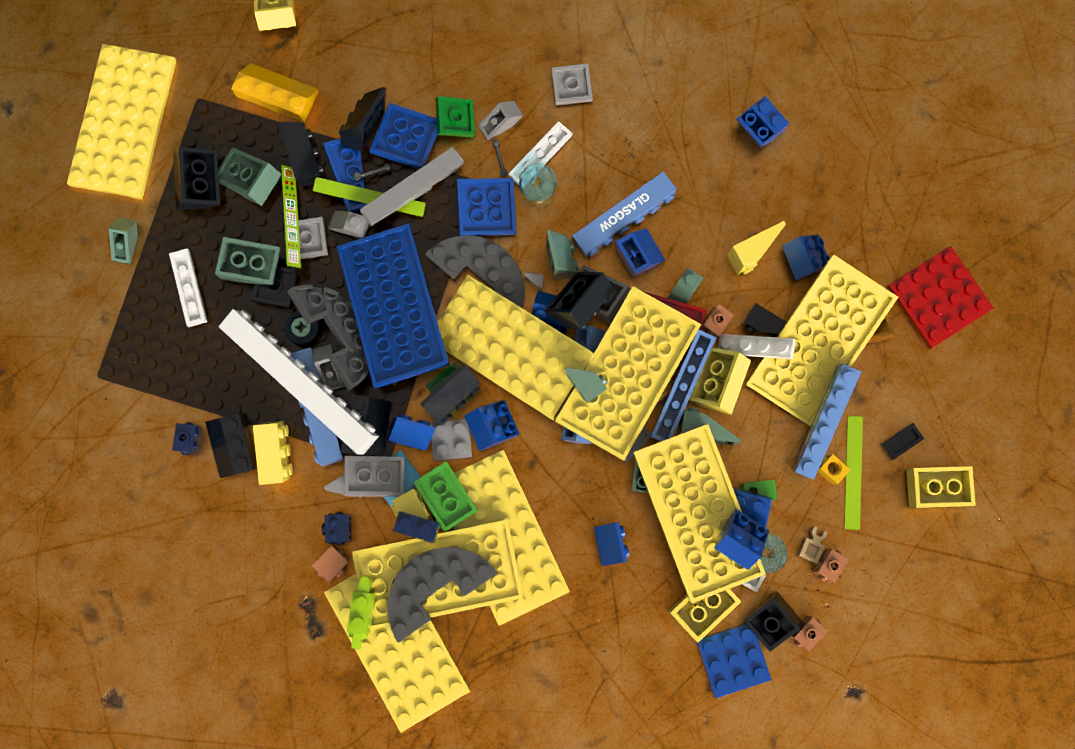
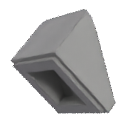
M526 272L525 280L538 291H542L544 275Z

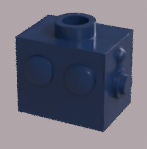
M191 422L185 424L176 423L172 451L181 452L182 455L186 456L190 453L198 454L202 427L196 426Z
M336 512L325 515V523H322V535H325V543L343 545L344 542H352L351 514Z

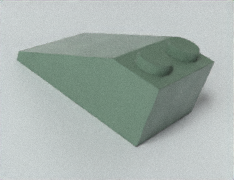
M233 147L218 169L220 184L261 206L282 175L268 162Z
M551 230L546 231V250L553 281L572 278L576 271L579 270L577 259L573 260L572 253L575 252L573 241L569 242V238L566 235Z
M223 237L215 275L220 279L234 282L273 285L281 248Z
M688 408V410H684L678 423L677 435L708 424L714 441L717 444L734 446L739 444L741 440L706 414L699 413V409Z

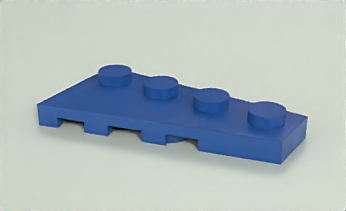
M341 138L323 143V148L336 182L365 188L363 177L359 181L353 178L356 172L363 173L361 152L342 145ZM342 198L347 211L357 212L366 206V203Z

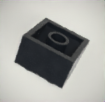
M778 591L744 620L770 652L799 631L804 623Z

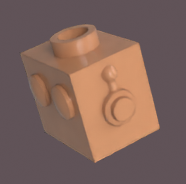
M718 304L712 308L709 317L704 319L701 330L715 336L717 339L734 314Z
M332 545L312 567L316 570V574L319 577H323L325 581L330 582L335 576L339 578L346 571L344 566L349 562L348 557L344 556V552L341 549H337Z
M826 549L812 572L817 574L822 581L835 583L849 559L844 557L838 550Z
M806 616L801 629L793 634L791 638L798 648L800 647L809 652L828 631L821 625L818 619Z

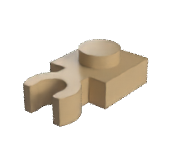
M818 527L811 529V539H804L798 556L815 564H818L825 547L820 542L827 536L826 531H822L821 536H817L816 530Z

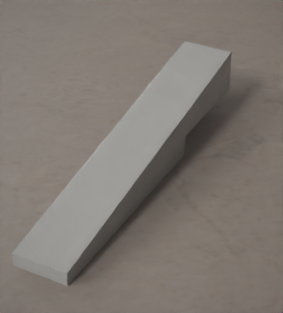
M451 147L361 208L360 212L372 226L431 190L432 186L461 169L464 160Z

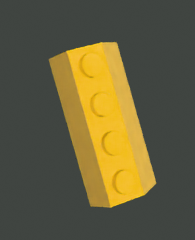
M252 63L238 73L231 88L236 97L303 123L306 122L319 92L317 88Z

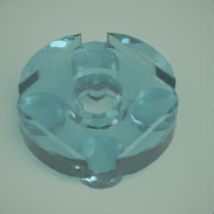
M533 163L528 165L519 174L520 190L527 199L544 201L554 193L557 177L549 166ZM535 178L542 180L540 187L534 185Z
M768 534L764 549L772 550L771 558L768 559V557H763L762 555L760 560L766 573H773L780 570L787 562V548L778 536Z

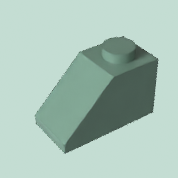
M118 217L109 227L112 261L127 264L132 262L138 238L137 220Z
M687 268L668 299L687 304L703 280V277Z
M573 368L564 370V373L585 403L590 402L607 390L605 386L607 382L601 374L597 375L596 372Z

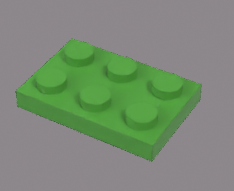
M447 461L413 482L438 523H441L440 526L444 532L478 511Z

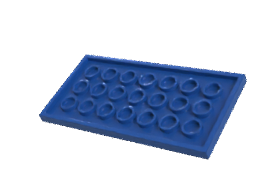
M408 223L337 246L373 387L379 388L449 366L448 356L410 224Z

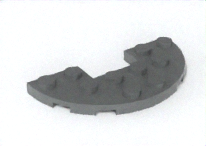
M456 236L441 241L425 253V256L452 280L467 267L492 290L523 308L525 286L522 273L513 257L497 243L478 236Z
M300 285L290 288L287 293L307 325L323 318L335 336L342 350L331 354L328 359L348 391L353 389L367 376L369 368L351 300L347 301L338 295L339 292L327 287L318 288L313 287V285Z
M455 547L436 548L412 559L396 577L388 599L389 624L397 643L432 620L421 604L422 601L452 580L455 581L463 595L466 596L497 574L494 567L481 556Z

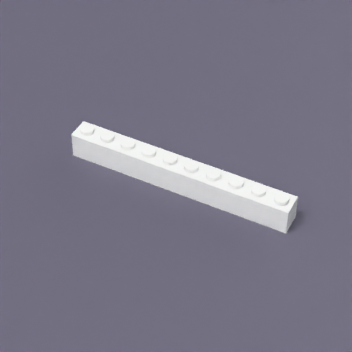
M232 309L219 325V328L356 454H365L379 437L375 433L376 429L369 423L365 424L361 420V415L355 410L351 411L346 407L347 403L340 397L336 398L329 386L326 384L322 385L318 381L319 377L316 374L304 369L306 367L304 363L298 359H293L291 357L292 353L287 348H281L274 336L267 335L262 325L257 322L254 323L250 319V314L244 310Z

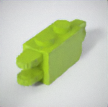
M368 575L361 577L357 590L352 593L347 632L349 633L348 637H352L351 648L361 649L362 639H367V635L371 630L376 592H372V579Z

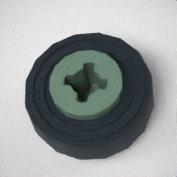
M295 312L286 320L284 329L286 336L291 342L304 346L316 340L319 335L320 326L318 320L307 325L301 313Z

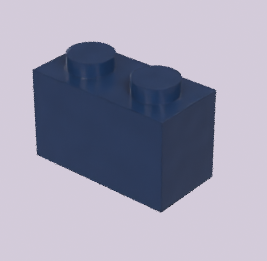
M399 511L393 531L435 543L441 523Z

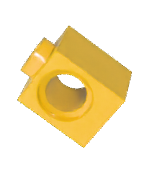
M833 454L825 455L818 469V472L832 485L839 484L850 471ZM829 463L835 466L833 474L828 471Z

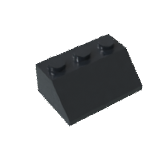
M381 87L367 92L361 100L357 101L355 110L349 113L346 124H343L339 130L342 145L362 152L385 115L386 88Z
M279 122L278 125L295 178L301 187L314 184L316 177L322 178L321 174H324L322 164L318 163L316 159L319 154L316 145L312 146L311 140L314 139L311 129H307L304 123Z
M178 147L173 153L176 209L198 210L220 206L217 150Z
M577 271L545 309V313L568 329L582 330L586 327L592 316L598 312L601 305L609 299L614 288L603 272Z
M463 363L420 405L439 425L441 423L445 424L452 418L451 413L456 409L459 411L466 405L465 400L471 396L473 398L480 392L481 389L479 387L481 383Z
M350 394L348 409L359 413L361 420L365 424L369 423L372 425L379 437L365 454H356L342 441L341 453L355 456L383 457L391 402Z
M244 412L205 422L220 478L257 469V461Z

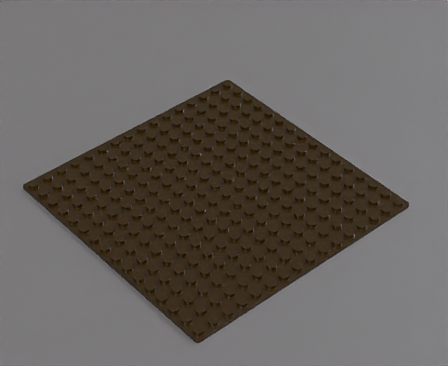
M201 98L196 100L180 147L217 150L218 169L232 147L268 162L281 174V165L291 167L278 121ZM312 132L314 139L311 140L312 146L316 145L319 154L316 159L318 163L322 164L324 174H321L322 178L336 182L323 148V143L335 140L336 138ZM364 147L361 152L363 173L382 168L386 164L391 166L388 172L381 171L364 176L365 189L385 193L419 170L371 154L370 148ZM173 164L99 368L98 378L224 417L244 412L246 423L250 425L285 421V425H288L289 437L310 443L308 434L311 432L309 426H306L304 423L303 415H305L304 408L300 407L298 399L222 331L219 325L232 309L244 310L251 315L250 319L254 323L257 322L265 328L264 332L267 335L270 334L278 340L277 344L281 348L285 347L291 353L310 347L316 349L329 344L332 345L334 352L342 350L341 346L323 318L318 320L320 331L314 342L304 346L294 344L288 339L284 329L288 317L295 312H299L293 301L291 308L254 302L251 299L255 284L223 280L215 275L223 237L277 246L281 248L277 266L298 271L295 286L313 285V287L318 288L327 287L339 292L338 295L348 301L350 295L337 246L358 239L328 229L334 211H347L343 199L313 191L314 184L301 187L296 179L298 220L323 217L328 255L301 259V268L287 266L282 175L262 206L219 183L220 206L198 210L176 209ZM454 173L432 186L431 190L415 199V201L426 203L423 217L395 211L374 225H370L366 235L367 237L408 223L410 224L436 317L449 276L429 260L425 253L441 241L459 236L456 180L471 178ZM360 211L353 212V213L362 215V213H361ZM187 248L191 253L207 318L206 323L191 327L186 325L169 253ZM368 372L367 376L353 389L348 391L345 386L333 390L332 394L336 398H342L347 403V408L350 394L390 401L391 409L386 435L387 439L392 418L406 414L417 376L398 381L395 385L391 383L374 388L370 372ZM385 441L383 457L392 456L396 443Z

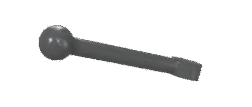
M495 139L492 144L495 146L501 168L500 175L506 177L507 170L504 169L499 149L500 142Z
M386 164L382 168H378L361 174L356 172L353 178L354 180L359 181L361 177L375 174L381 171L388 172L390 171L391 166Z

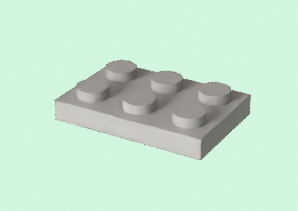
M345 456L344 496L399 497L404 494V457Z

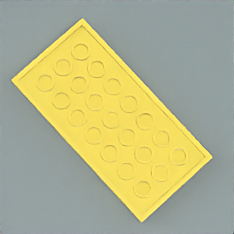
M102 44L67 181L69 186L143 199L177 61L175 57Z
M831 255L777 335L778 338H793L796 340L793 359L763 357L745 384L811 426L838 363L849 367L852 366L898 297L837 256Z
M469 275L466 276L438 320L446 352L552 420L555 419L574 389L564 370L567 368L585 370L594 355L587 348Z
M632 287L585 368V371L596 372L597 375L601 374L607 382L605 385L607 390L590 402L585 403L574 387L555 422L624 461L701 324L641 290Z
M708 424L633 452L690 603L766 575L760 559L747 570L714 549L717 538L735 509L740 512L742 511Z
M504 450L455 472L454 474L478 510L454 526L455 530L508 520L523 598L489 605L498 625L500 626L570 592Z
M508 520L437 534L435 543L416 538L352 551L357 582L359 583L363 576H370L373 584L372 592H376L371 630L390 626L388 599L392 585L400 571L418 555L436 548L455 547L471 551L488 561L497 571V574L466 596L463 595L455 581L452 580L421 602L430 617L522 599L523 594Z
M356 574L324 592L347 636L349 634L347 627L352 593L358 588ZM432 620L399 643H397L390 626L370 630L367 639H362L361 649H355L400 733L471 691Z

